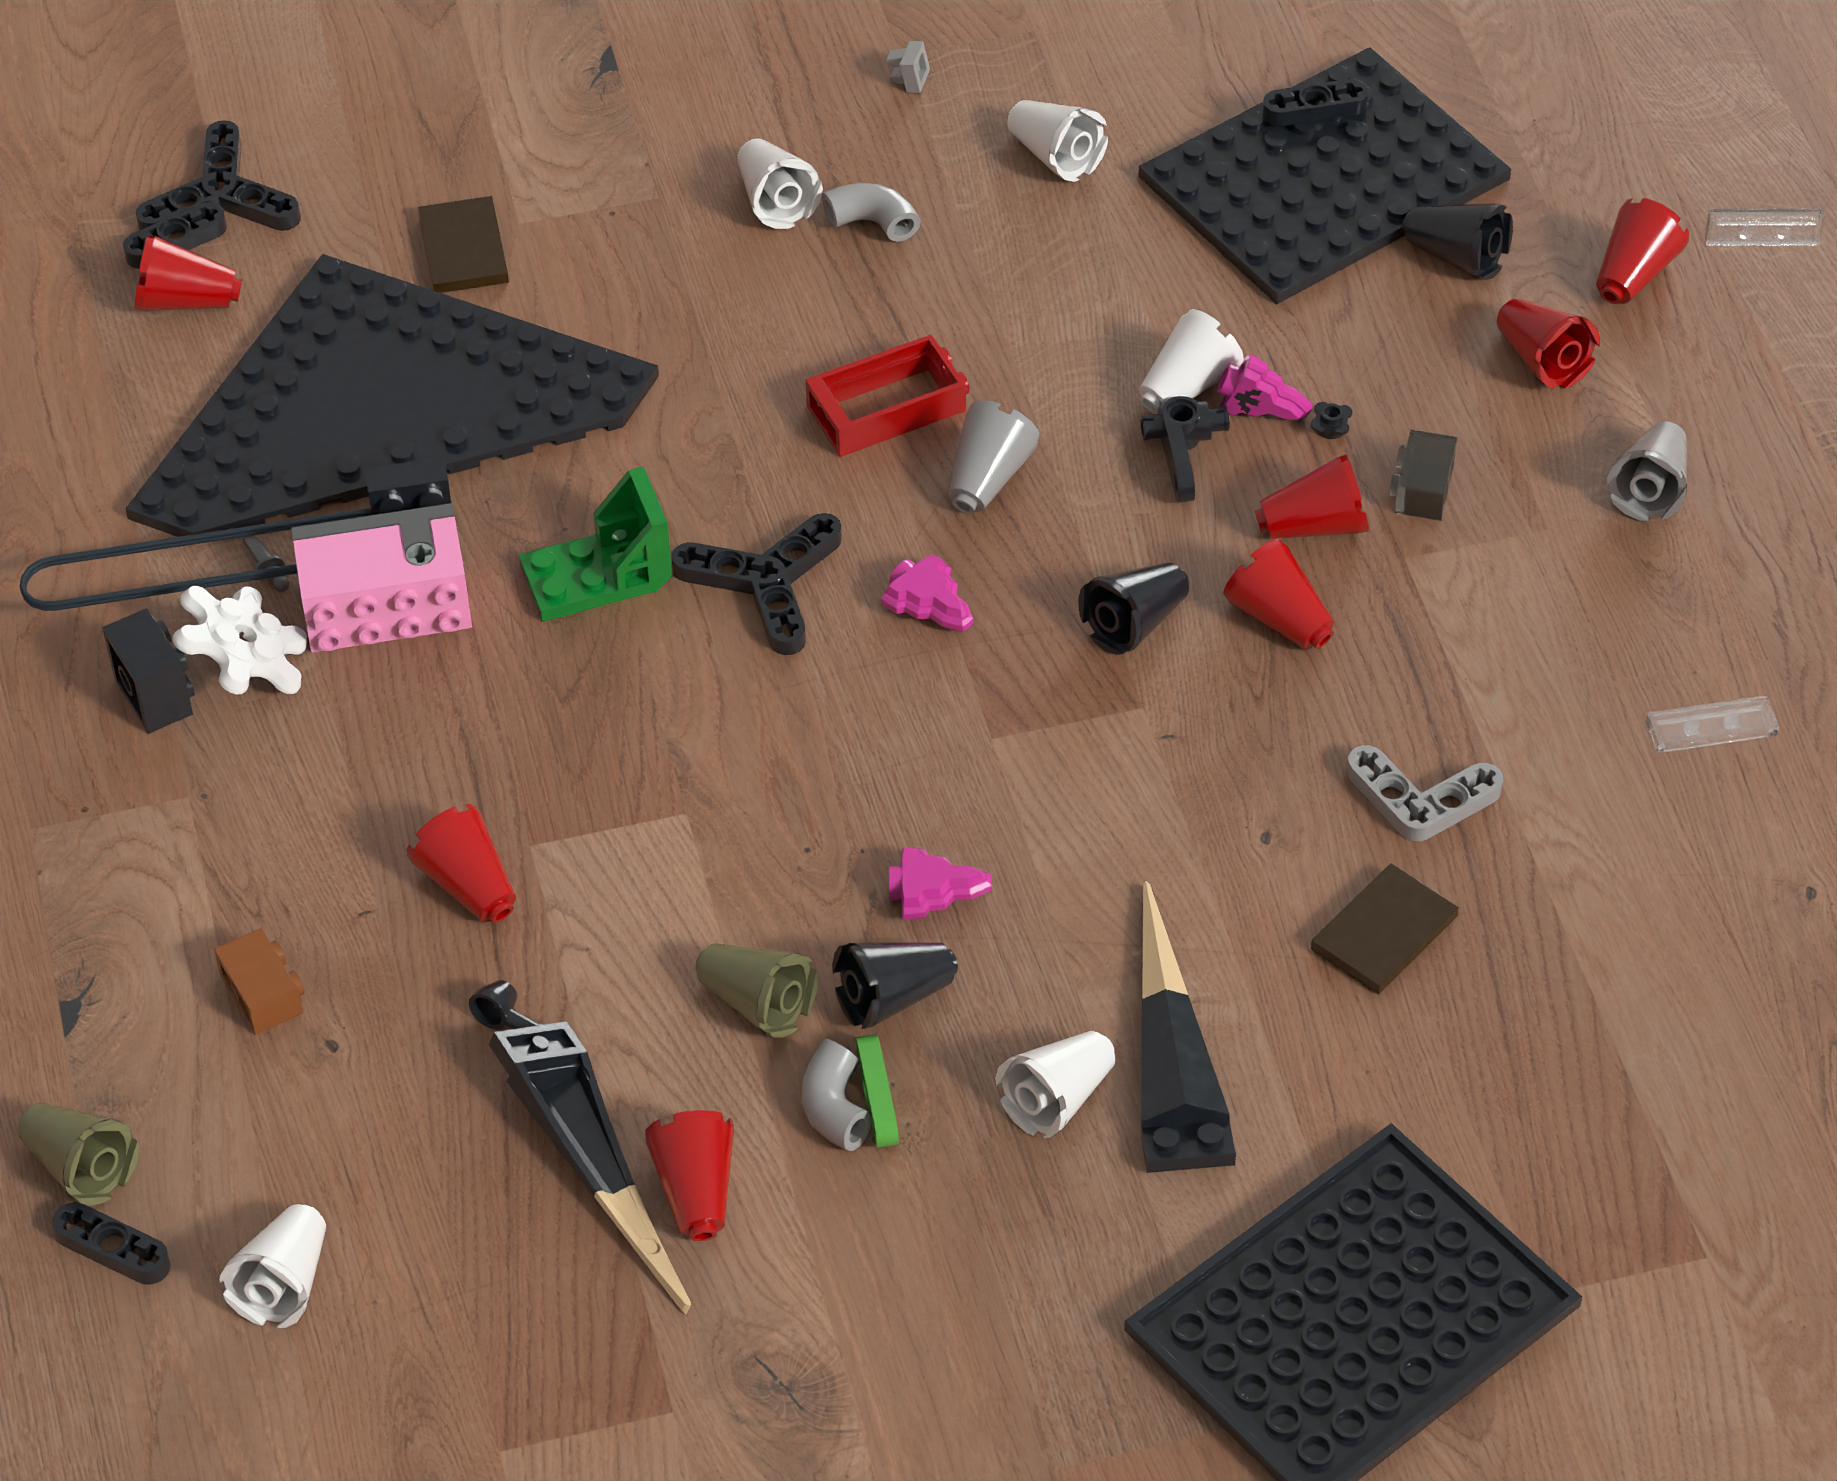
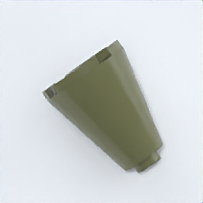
M714 943L704 949L696 960L699 982L771 1037L784 1038L793 1034L799 1028L793 1025V1023L800 1014L808 1016L817 994V970L810 967L809 962L813 961L800 953Z
M47 1103L34 1104L23 1113L20 1119L18 1134L22 1142L63 1189L79 1203L94 1206L107 1202L112 1198L108 1193L118 1184L124 1187L130 1180L137 1165L139 1154L138 1140L132 1137L131 1131L133 1130L119 1120Z

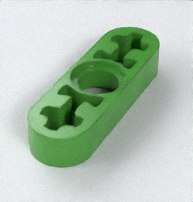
M877 1034L855 1037L856 1056L860 1061L858 1067L867 1110L871 1115V1129L875 1147L899 1145L896 1116L879 1037Z

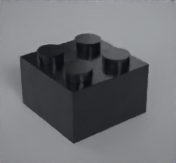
M148 608L102 627L114 680L148 734L193 715L190 697L195 696L189 678L184 673V671L189 669V665L184 653L178 648L173 649L170 644L172 642L170 633L162 620L156 622Z

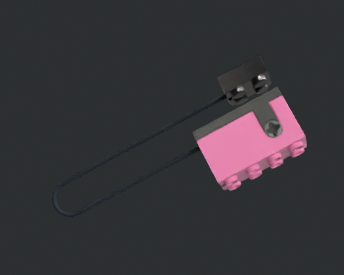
M444 457L366 468L365 475L371 508L50 556L37 560L28 566L21 576L19 585L24 601L31 607L43 611H58L182 592L192 586L208 588L298 574L311 653L472 628L465 572ZM292 530L297 563L293 565L58 601L38 600L27 591V583L30 578L41 569L51 566Z

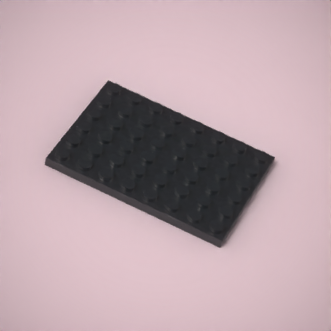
M1371 47L1293 86L1299 87L1346 79L1362 81L1368 87V102L1364 112L1346 117L1274 126L1264 120L1262 102L1139 166L1138 177L1276 304L1406 236L1403 232V221L1406 214L1411 212L1414 207L1465 204L1510 180L1511 168ZM1318 99L1307 101L1308 104L1313 106L1324 104L1323 101Z
M1390 1123L1126 1319L1124 1331L1277 1481H1358L1581 1306L1582 1296L1397 1127Z

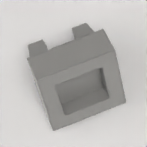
M909 41L907 48L890 50L886 62L887 66H898L894 67L891 74L893 83L904 84L907 93H921L930 72V66L923 41Z

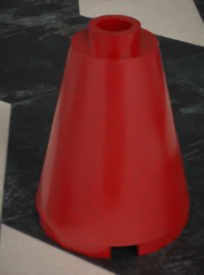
M1631 198L1627 199L1619 209L1596 282L1600 295L1605 301L1611 304L1628 303L1685 249L1689 242V231L1686 228L1683 232L1678 225L1681 218L1664 204L1647 198H1642L1640 203H1631L1633 200Z
M148 235L140 264L139 285L136 288L134 309L154 311L229 308L231 301L238 302L242 279L235 278L236 270L157 236Z
M1521 298L1509 300L1499 310L1497 316L1498 329L1536 378L1548 388L1554 389L1556 386H1561L1565 389L1571 387L1583 379L1592 368L1596 360L1592 357L1595 345L1600 347V336L1598 328L1588 319Z
M1347 454L1337 457L1260 500L1262 509L1255 510L1261 534L1269 532L1271 539L1359 534L1369 531L1366 513L1361 511V494Z
M1280 539L1267 542L1251 554L1255 559L1254 562L1246 569L1240 565L1226 583L1223 595L1228 599L1229 603L1303 649L1308 650L1312 647L1320 649L1334 634L1331 630L1334 620L1288 546Z
M465 804L468 810L459 812L456 807L449 808L433 817L415 834L420 841L414 849L410 844L406 849L407 857L414 866L482 922H500L512 913L514 909L512 905L516 900V895L482 814L472 804Z
M684 1111L673 1114L674 1122L661 1126L660 1119L652 1122L645 1130V1142L680 1232L683 1235L690 1236V1239L693 1241H707L715 1238L717 1232L725 1226L734 1138L733 1120L729 1117L727 1122L723 1121L722 1113L717 1111Z

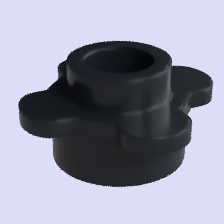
M1319 402L1314 406L1316 417L1311 421V428L1321 437L1337 439L1349 432L1347 421L1348 418L1352 417L1353 413L1349 406H1340L1334 403L1328 404L1326 402Z

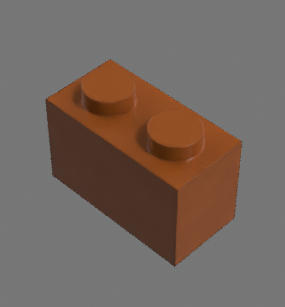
M262 928L214 948L220 976L255 1035L303 1014L299 996L304 994V988L300 978L294 970L291 972L286 970L284 966L286 958L279 943L276 940L270 942Z

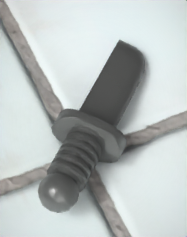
M255 536L242 538L244 545L256 561L254 570L285 566L280 556H271L259 538ZM286 576L268 578L279 592H283L289 587V581Z

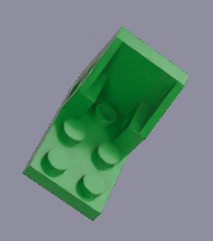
M644 466L628 470L593 512L594 535L519 554L520 567L542 622L656 592L672 577L668 522Z

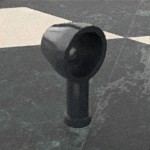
M497 980L483 986L469 999V1008L472 1015L478 1022L488 1028L499 1029L507 1025L512 1029L545 1025L543 1023L539 1024L514 1010L517 992L507 981Z

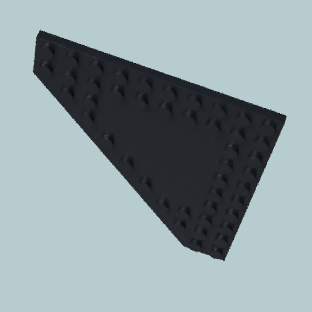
M322 254L125 508L127 518L176 537L266 524L265 519L286 513L289 518L320 510L319 504L341 499L342 503H347L369 497L365 475L366 468L444 457L446 470L449 471V474H454L479 467L481 460L500 455L505 460L533 452V446L554 441L557 446L586 438V432L603 427H607L608 431L623 428L659 377L658 365Z

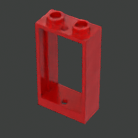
M932 334L805 379L807 408L839 457L965 412L966 394L969 393V384L963 372L956 371L952 365L948 350L945 347H940ZM925 371L930 373L940 388L853 421L849 420L839 405V402Z

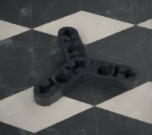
M222 120L212 123L206 130L203 177L142 203L136 209V219L139 230H142L197 205L215 203L220 205L226 212L275 230L285 231L295 228L300 223L301 213L299 202L294 196L239 176L241 159L239 129L235 123ZM222 138H226V146H220L219 142H221ZM226 160L231 162L224 167L213 166L218 161ZM218 182H224L222 190H218ZM256 197L261 199L255 204L243 203L248 198ZM187 200L196 202L190 207L178 206L181 202Z
M816 514L762 555L700 543H683L672 552V570L674 576L684 582L753 594L770 646L778 654L793 655L804 648L806 636L805 624L791 584L841 545V523L832 514ZM791 550H801L806 554L804 557L796 560L785 556ZM727 564L735 565L739 568L738 571L732 574L720 573L718 569ZM766 574H770L768 579H763L766 577ZM777 600L788 604L786 608L777 611L767 607L770 602ZM787 624L791 637H786L782 633L781 625Z

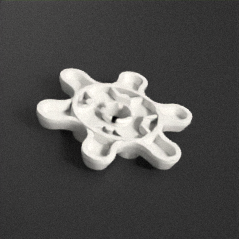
M192 586L181 594V605L197 619L198 625H185L178 629L173 635V643L176 648L186 654H205L213 658L221 668L218 677L219 683L226 691L233 694H243L249 686V678L258 676L270 681L283 693H297L301 687V673L286 660L284 655L302 654L307 646V634L298 626H281L280 621L274 615L262 613V596L259 591L252 587H243L234 594L233 598H224L221 601L215 599L204 588L199 586ZM240 632H244L243 638L247 641L239 638Z

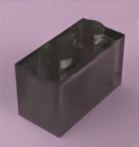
M1410 430L1407 445L1400 444L1398 449L1396 467L1401 468V472H1393L1389 496L1396 497L1394 513L1442 521L1455 463L1458 437Z

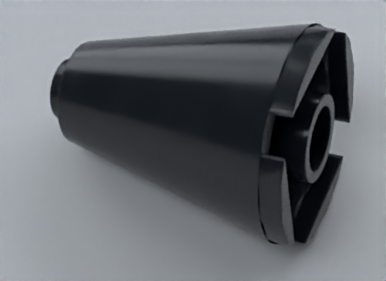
M1496 203L1416 206L1411 212L1406 214L1403 221V232L1406 234L1408 242L1478 278L1487 280L1494 278L1503 267V265L1497 264L1501 253H1509L1513 235V218L1510 213L1504 212L1507 208L1505 205Z
M1163 563L1095 577L1080 589L1078 598L1079 615L1082 623L1088 621L1095 632L1089 635L1094 643L1106 652L1115 655L1124 654L1135 649L1187 597L1189 593V580L1186 573L1174 563Z
M848 943L840 945L834 953L832 963L833 974L840 972L842 986L835 987L836 996L843 1013L853 1026L862 1025L861 1029L870 1028L950 985L954 980V974L958 971L957 959L954 952L943 943Z

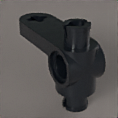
M1176 396L1168 399L1163 406L1159 407L1158 415H1141L1140 427L1143 441L1161 438L1175 498L1180 503L1195 500V482L1188 450L1193 449L1199 441L1211 440L1212 432L1229 431L1230 422L1227 406L1209 409L1206 401L1197 402L1190 397Z

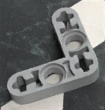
M1361 745L1355 747L1348 756L1347 776L1350 781L1400 835L1414 842L1427 840L1497 801L1502 793L1503 774L1499 768L1489 763L1474 764L1421 793L1378 748L1370 745ZM1369 766H1374L1373 771L1369 768ZM1393 787L1400 790L1403 795L1396 799H1389L1384 797L1380 791ZM1446 796H1453L1459 799L1462 804L1455 808H1449L1442 805L1439 800ZM1410 815L1413 817V821H1409Z

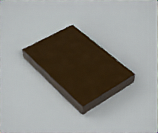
M492 196L418 207L433 291L444 293L509 283Z
M1390 863L1311 940V949L1379 995L1458 916L1459 907Z

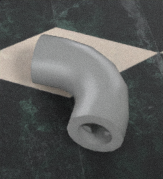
M858 182L825 191L821 196L826 217L834 228L854 221L870 220L878 223L890 240L900 242L912 237L920 227L921 220L913 206L896 190L880 184Z
M824 1039L812 1056L802 1078V1107L811 1127L833 1144L847 1151H854L865 1141L871 1126L870 1113L850 1103L845 1097V1087L859 1066L860 1061L842 1045L830 1039Z

